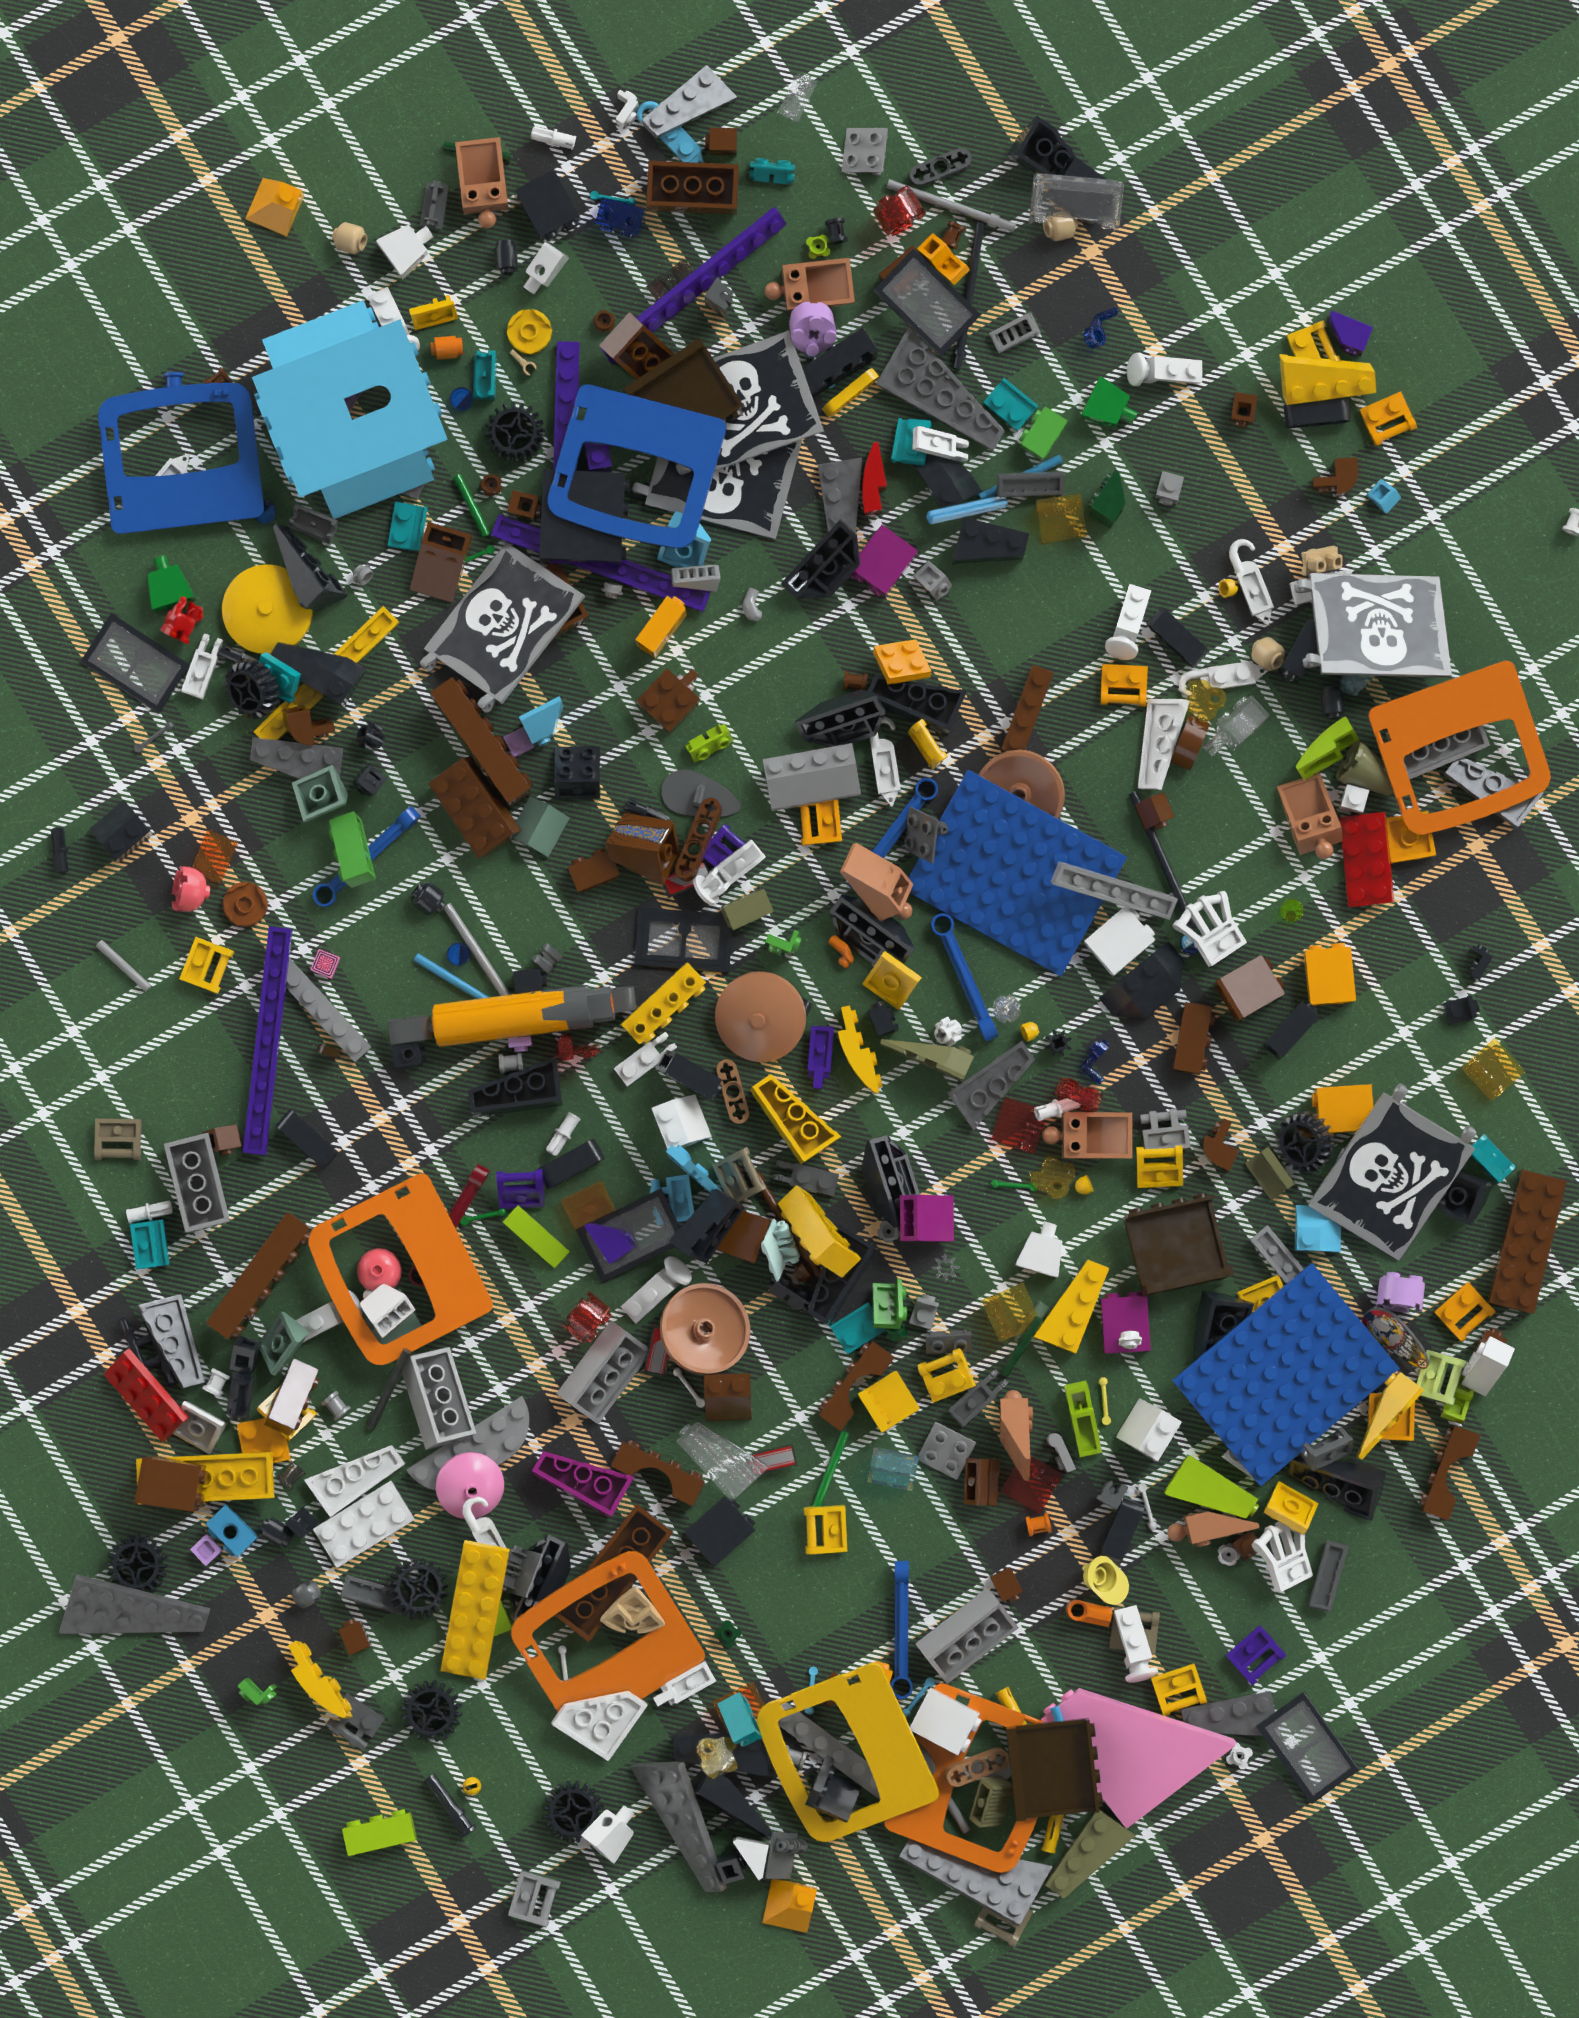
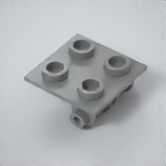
M847 128L842 172L872 173L874 176H881V173L884 172L883 166L888 128Z
M935 1422L916 1460L957 1480L966 1464V1458H969L976 1442Z

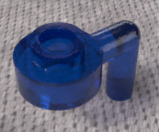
M1114 307L1097 313L1094 316L1093 325L1085 329L1084 341L1090 348L1095 349L1105 344L1106 335L1102 328V322L1118 316L1117 308Z
M1098 1039L1088 1049L1092 1053L1080 1066L1081 1070L1098 1085L1105 1078L1094 1070L1092 1065L1110 1046L1104 1039L1102 1042Z

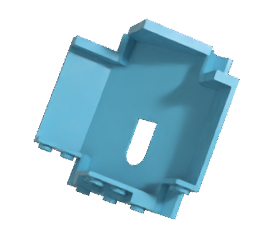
M364 300L262 339L273 369L252 377L258 392L254 394L289 483H294L299 497L321 490L333 519L433 481L434 477L431 471L435 470L431 458L425 457L429 455L427 448L448 440L439 416L443 415L438 402L433 403L427 388L431 383L427 373H421L415 356L419 355L414 342H409L401 319L379 327L377 322L372 323L376 318L372 308H366ZM375 386H384L389 390L391 400L387 406L352 420L344 398Z

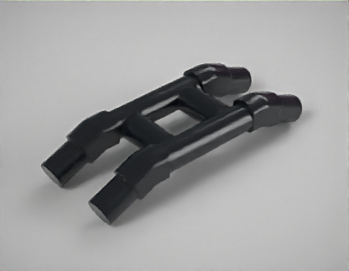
M127 1317L120 1318L118 1322L129 1348L147 1369L161 1364L168 1386L176 1385L175 1376L144 1319L143 1322L148 1335L136 1339ZM152 1343L157 1356L144 1360L140 1347Z

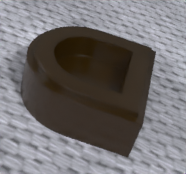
M321 1043L316 1050L320 1054L337 1060L340 1059L342 1054L340 1050Z

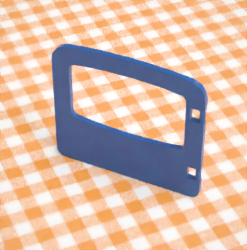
M238 383L171 386L108 398L102 403L99 408L98 419L112 529L116 533L126 534L260 517L263 514L264 501L252 401L249 392L244 386ZM205 402L232 403L239 448V461L236 464L205 471L165 476L130 477L124 474L118 429V418L121 415L180 404ZM113 427L115 440L107 441L106 428ZM114 497H122V510H115Z
M589 384L582 385L577 393L573 413L548 494L550 510L559 518L613 536L677 549L689 546L697 535L726 433L725 422L720 418ZM579 408L587 409L584 421L577 420ZM589 442L621 447L656 456L692 469L694 476L679 526L670 528L635 522L605 514L570 501L568 493L582 445ZM560 474L568 476L564 488L557 486Z

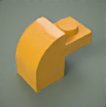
M933 233L917 248L929 264L953 285L970 270L963 261L951 252L948 245Z

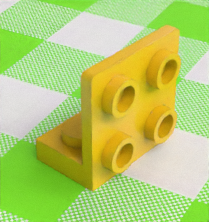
M897 1371L892 1372L858 1393L881 1433L920 1409Z

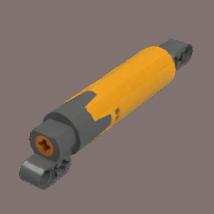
M588 985L434 1004L432 1020H430V1015L391 1019L387 1023L391 1044L433 1038L432 1033H434L437 1045L445 1047L593 1028V1023L615 1020V1013L636 1010L637 1004L634 986L617 988L609 986L589 989Z

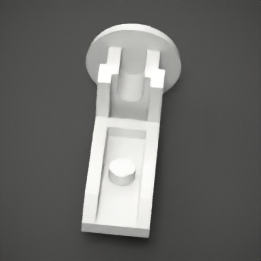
M386 287L368 295L380 325L384 326L401 319L409 342H414L417 350H419V340L417 337L409 334L389 288Z
M1134 353L1128 361L1127 378L1133 386L1156 381L1200 384L1202 383V360L1160 356L1145 359L1142 353Z
M1129 584L1114 636L1107 639L1105 643V649L1112 657L1120 660H1131L1138 654V647L1135 642L1151 590Z
M750 840L715 866L706 878L698 875L693 882L695 890L703 901L710 905H715L719 902V896L733 882L755 867L766 856Z
M673 1256L664 1260L665 1268L652 1277L621 1306L635 1324L680 1284L688 1285L691 1282V1272L680 1259Z
M349 1291L354 1303L356 1304L360 1314L362 1315L363 1311L360 1306L359 1299L353 1292ZM333 1301L295 1320L310 1332L304 1342L336 1325L344 1323Z
M1137 1605L1115 1610L1117 1627L1126 1653L1124 1662L1126 1668H1129L1130 1674L1125 1677L1126 1681L1134 1683L1154 1677L1158 1674V1668H1149L1148 1663L1152 1659V1655Z

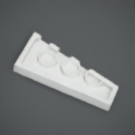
M1148 699L1138 782L1139 789L1162 790L1190 702L1189 700Z
M393 1445L307 1478L304 1481L328 1515L332 1517L405 1465V1462Z

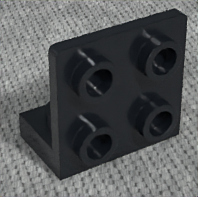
M599 746L555 747V799H600Z
M826 1755L818 1770L805 1805L847 1823L861 1786L835 1775V1769L831 1768L834 1758Z

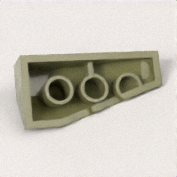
M882 1039L880 1042L881 1046L960 1082H963L974 1056L970 1055L971 1050L960 1045L957 1049L950 1046Z

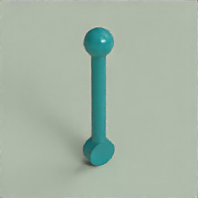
M597 191L590 193V198L593 201L602 199L627 203L629 206L636 205L634 198L624 199L600 195Z

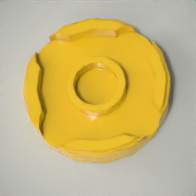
M525 309L512 316L508 323L507 335L514 349L523 354L531 355L539 353L547 347L551 341L552 329L550 321L545 314L538 310Z

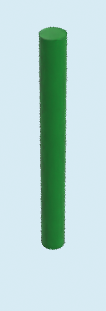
M841 1430L811 1507L822 1506L849 1436L847 1432Z

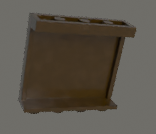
M700 338L624 388L628 395L720 418L724 422L729 419L732 421L743 415V410L746 409Z
M1206 1193L1193 1196L1194 1200L1185 1201V1198L1172 1200V1204L1164 1206L1163 1202L1150 1205V1209L1142 1211L1141 1207L1128 1210L1129 1214L1123 1217L1142 1297L1222 1280L1234 1275L1233 1267L1228 1266L1212 1204V1200L1215 1199L1214 1195L1207 1196Z
M1089 1718L1006 1726L1016 1821H1025L1026 1818L1090 1811L1100 1812L1099 1806H1103L1102 1792H1097L1096 1784L1101 1783L1100 1771L1095 1769L1094 1760H1098L1097 1746H1092L1091 1738L1096 1737L1095 1725L1090 1723Z

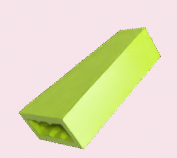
M1187 1454L1163 1492L1167 1496L1242 1518H1247L1248 1515L1252 1517L1259 1507L1256 1504L1258 1498Z

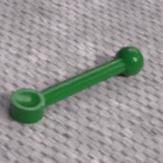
M488 545L485 550L468 557L466 563L487 553L493 554L495 547Z
M994 1179L990 1183L992 1188L1000 1186L1025 1188L1030 1191L1038 1189V1185L1035 1182L1020 1184L999 1182Z
M499 1209L495 1212L473 1217L463 1216L460 1223L467 1225L475 1220L498 1215L503 1217L507 1211L506 1209Z

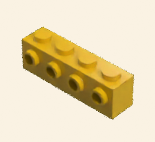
M687 962L626 1018L621 1025L639 1044L642 1042L647 1044L655 1037L654 1031L659 1026L663 1029L673 1020L670 1016L676 1010L680 1013L689 1005L687 1000L692 995L698 997L706 989L703 986L706 981Z

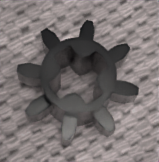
M371 722L368 723V726L362 725L357 732V739L361 741L359 746L373 751L374 748H380L385 740V735L381 733L383 727Z
M1053 1030L1052 1038L1049 1036L1045 1037L1049 1041V1045L1045 1049L1053 1051L1052 1057L1059 1052L1064 1057L1063 1050L1072 1049L1067 1045V1042L1071 1041L1072 1037L1066 1038L1064 1036L1065 1030L1061 1034H1057ZM1061 1038L1064 1047L1054 1048L1055 1043L1052 1040Z

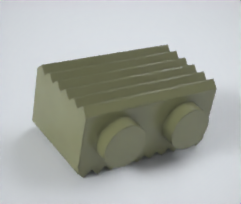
M1000 1775L981 1777L969 1819L980 1828L1003 1825V1817L1007 1813L1008 1801H1010L1013 1792L1012 1784Z

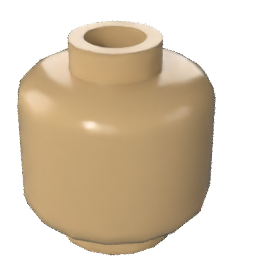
M1068 210L1049 213L1046 220L1043 221L1045 235L1053 241L1072 238L1075 230L1078 228L1076 216L1072 215Z
M344 222L334 229L332 240L337 250L357 254L365 248L367 234L361 226Z
M1270 637L1262 638L1254 643L1251 655L1252 660L1266 671L1276 670L1282 666L1285 661V649Z

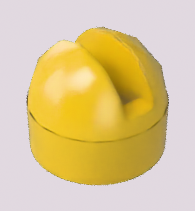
M1233 579L1221 580L1218 586L1220 595L1224 598L1235 595L1238 591V586L1235 585L1236 581Z
M1027 1022L1020 1025L1022 1036L1027 1042L1038 1036L1037 1024Z
M1087 1175L1080 1177L1076 1181L1075 1189L1078 1193L1087 1195L1094 1192Z
M469 1777L463 1783V1791L469 1796H474L481 1790V1782L475 1777ZM477 1783V1788L466 1789V1786Z

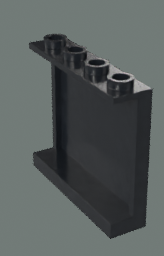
M544 469L540 563H549V560L618 563V566L621 567V561L626 560V546H622L623 538L572 523L553 514L548 505V494L555 470ZM575 471L568 499L581 506L624 519V516H628L629 502H624L625 494H629L630 480H625V473ZM560 474L557 486L564 488L568 476Z

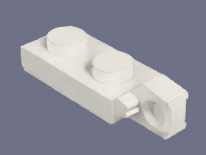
M704 1661L666 1682L661 1687L663 1692L653 1697L657 1706L666 1701L670 1705L677 1704L716 1682Z

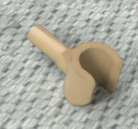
M514 349L510 352L523 367L522 370L525 375L530 376L525 369L527 365L533 366L535 370L537 369L533 362H527Z

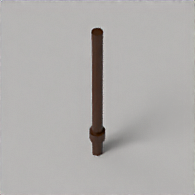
M757 1172L761 1182L765 1183L766 1180L763 1175ZM767 1187V1189L760 1193L778 1221H785L790 1228L792 1226L791 1223H788L781 1216L783 1211ZM790 1229L798 1252L815 1278L819 1277L821 1274L820 1267L809 1258L811 1253L800 1244L801 1238L796 1236Z

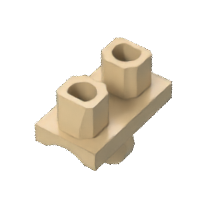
M1336 546L1309 549L1307 552L1301 553L1303 561L1302 575L1308 576L1310 573H1321L1342 568V555L1338 554V547Z

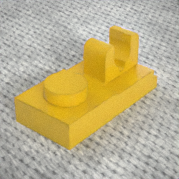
M446 295V300L438 302L437 298H434L433 304L430 303L409 309L415 330L458 319L454 301H451L450 296Z

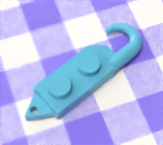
M652 101L641 104L637 109L638 121L641 123L644 110H654L659 104ZM682 127L659 137L681 162L703 163L702 148Z

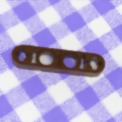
M706 798L701 803L677 861L675 871L682 881L689 882L696 877L721 817L722 806L715 798ZM714 804L716 811H711L709 815L706 808L712 807ZM700 825H708L709 830L706 834L700 835L697 833V828ZM692 845H699L701 849L697 855L689 854V848ZM689 864L691 872H686L684 875L682 868L686 869Z

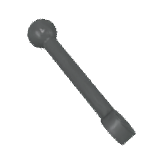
M168 721L165 727L141 744H136L134 751L141 753L143 747L165 731L172 730L174 728L173 722Z

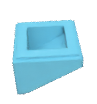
M1382 479L1366 494L1385 513H1388L1401 499L1398 491Z

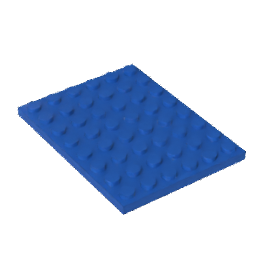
M968 769L940 821L947 824L948 831L946 834L938 835L936 838L934 863L919 857L909 876L910 881L913 883L910 893L1062 976L1100 908L1103 899L1052 884L1051 879L1058 861L1116 878L1127 856Z
M1310 1263L1172 1381L1257 1484L1262 1486L1304 1450L1302 1444L1308 1443L1310 1445L1400 1368L1315 1265Z

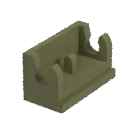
M758 889L719 907L727 926L731 927L732 930L774 912L764 889Z

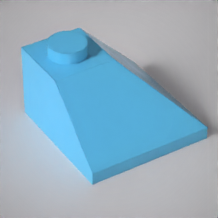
M675 511L667 527H678L683 513ZM699 524L697 535L689 546L680 549L661 546L657 560L677 568L703 566L711 538L701 524Z
M560 696L519 716L533 747L536 745L542 747L551 742L550 738L555 734L563 709Z
M1296 1205L1295 1251L1341 1252V1225L1308 1205Z

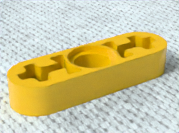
M873 368L867 370L830 400L822 410L829 418L833 417L879 379V375Z

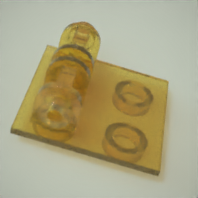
M1081 493L1036 500L1042 544L1087 537Z
M1496 1038L1461 1067L1491 1102L1525 1072Z
M1024 1282L982 1300L999 1342L1025 1332L1035 1316L1038 1317Z

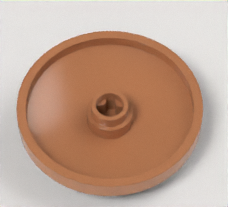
M1026 750L1006 751L987 762L979 773L983 778L1059 818L1065 800L1063 781L1056 768L1041 755Z
M750 972L737 977L723 990L716 1005L715 1022L722 1041L736 1055L750 1061L769 1062L785 1056L797 1045L805 1029L806 1010L800 994L787 980L769 972Z
M699 1283L680 1290L668 1301L661 1315L660 1336L667 1354L678 1366L695 1374L712 1375L727 1370L743 1356L750 1339V1322L743 1304L733 1293L715 1284Z

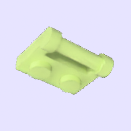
M1427 1350L1426 1353L1430 1363L1426 1369H1421L1417 1380V1385L1424 1389L1420 1396L1454 1405L1455 1398L1453 1397L1462 1368H1465L1467 1361ZM1448 1364H1453L1445 1395L1439 1394Z

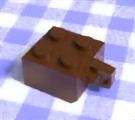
M667 668L639 697L636 703L671 735L701 702L700 698L693 692L695 687L692 685L699 677V674L691 669L684 677L681 674L676 677Z

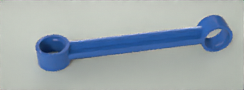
M922 778L917 782L915 795L873 849V853L884 858L907 828L909 807L920 811L925 802H930L936 797L938 785L933 779ZM930 782L934 787V794L930 797L921 796L918 793L921 783Z
M412 806L407 808L389 828L368 846L372 861L404 831L408 830L420 819L421 815ZM338 874L328 884L318 885L313 891V899L318 905L329 907L335 903L337 893L347 884L341 881ZM321 888H329L332 891V899L327 904L317 900V892Z
M945 913L937 914L931 922L932 932L940 937L985 1041L987 1042L999 1037L953 934V919ZM936 919H948L951 923L950 929L946 933H938L934 929Z
M895 1561L894 1678L891 1680L890 1686L893 1690V1685L897 1680L905 1679L910 1687L909 1692L904 1696L894 1692L897 1699L909 1697L913 1690L912 1682L908 1678L909 1561Z

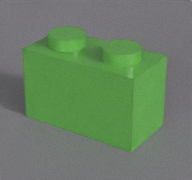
M1044 407L1042 412L1037 410L1031 420L1034 423L1030 430L1025 429L1019 438L1022 441L1020 448L1041 462L1044 461L1068 420L1047 407Z

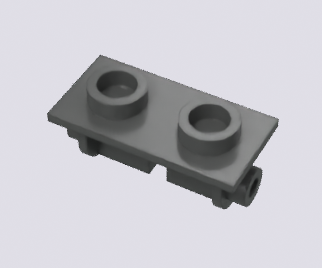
M435 180L433 183L427 182L420 222L421 227L426 226L442 230L449 185H443L442 182Z
M966 1329L950 1331V1335H946V1331H930V1333H925L926 1354L952 1353L953 1350L958 1348L962 1352H972L971 1331H966Z

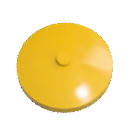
M266 564L251 567L235 577L228 586L222 602L224 625L232 639L247 651L259 655L265 652L271 654L278 642L296 646L308 632L313 610L305 609L299 604V598L293 591L286 568Z

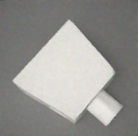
M406 225L379 238L376 242L403 280L428 255V251L423 244L432 239L433 235L426 226L415 233L410 225Z
M544 242L526 270L530 278L523 287L532 294L536 293L541 284L548 287L569 257L552 245ZM544 267L545 273L540 276L539 271Z
M1044 1221L1040 1234L1031 1232L1015 1266L1057 1278L1062 1249V1240L1054 1238L1057 1225Z
M386 1284L380 1285L374 1291L365 1290L363 1293L364 1300L360 1302L361 1308L382 1338L415 1311V1308L405 1294Z
M623 1806L616 1815L609 1810H605L581 1836L597 1852L614 1864L633 1836L634 1832L626 1824L634 1813L626 1806Z

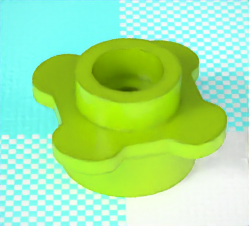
M826 235L814 238L809 237L806 240L810 250L808 255L811 259H816L817 256L822 255L824 257L829 256L830 249L827 246L828 237Z

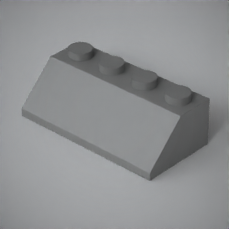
M1481 725L1421 747L1406 755L1403 761L1410 780L1486 748L1490 744L1484 727ZM1388 732L1385 733L1388 741H1391Z
M852 743L763 759L772 811L861 795Z
M209 1133L165 1143L164 1147L185 1232L192 1233L230 1222Z
M611 1320L556 1394L599 1424L649 1357L650 1349Z
M450 1347L410 1356L402 1375L425 1449L444 1446L477 1434Z
M987 1587L919 1640L916 1645L945 1683L948 1684L1019 1627Z

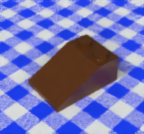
M630 312L599 345L636 380L675 354Z

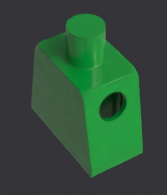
M1100 376L1081 414V419L1116 428L1120 419L1133 424L1138 412L1126 407L1130 399L1128 394Z
M166 556L153 559L157 571L150 572L147 576L151 607L155 613L174 607L182 596L186 597L187 603L196 600L179 565L169 566Z

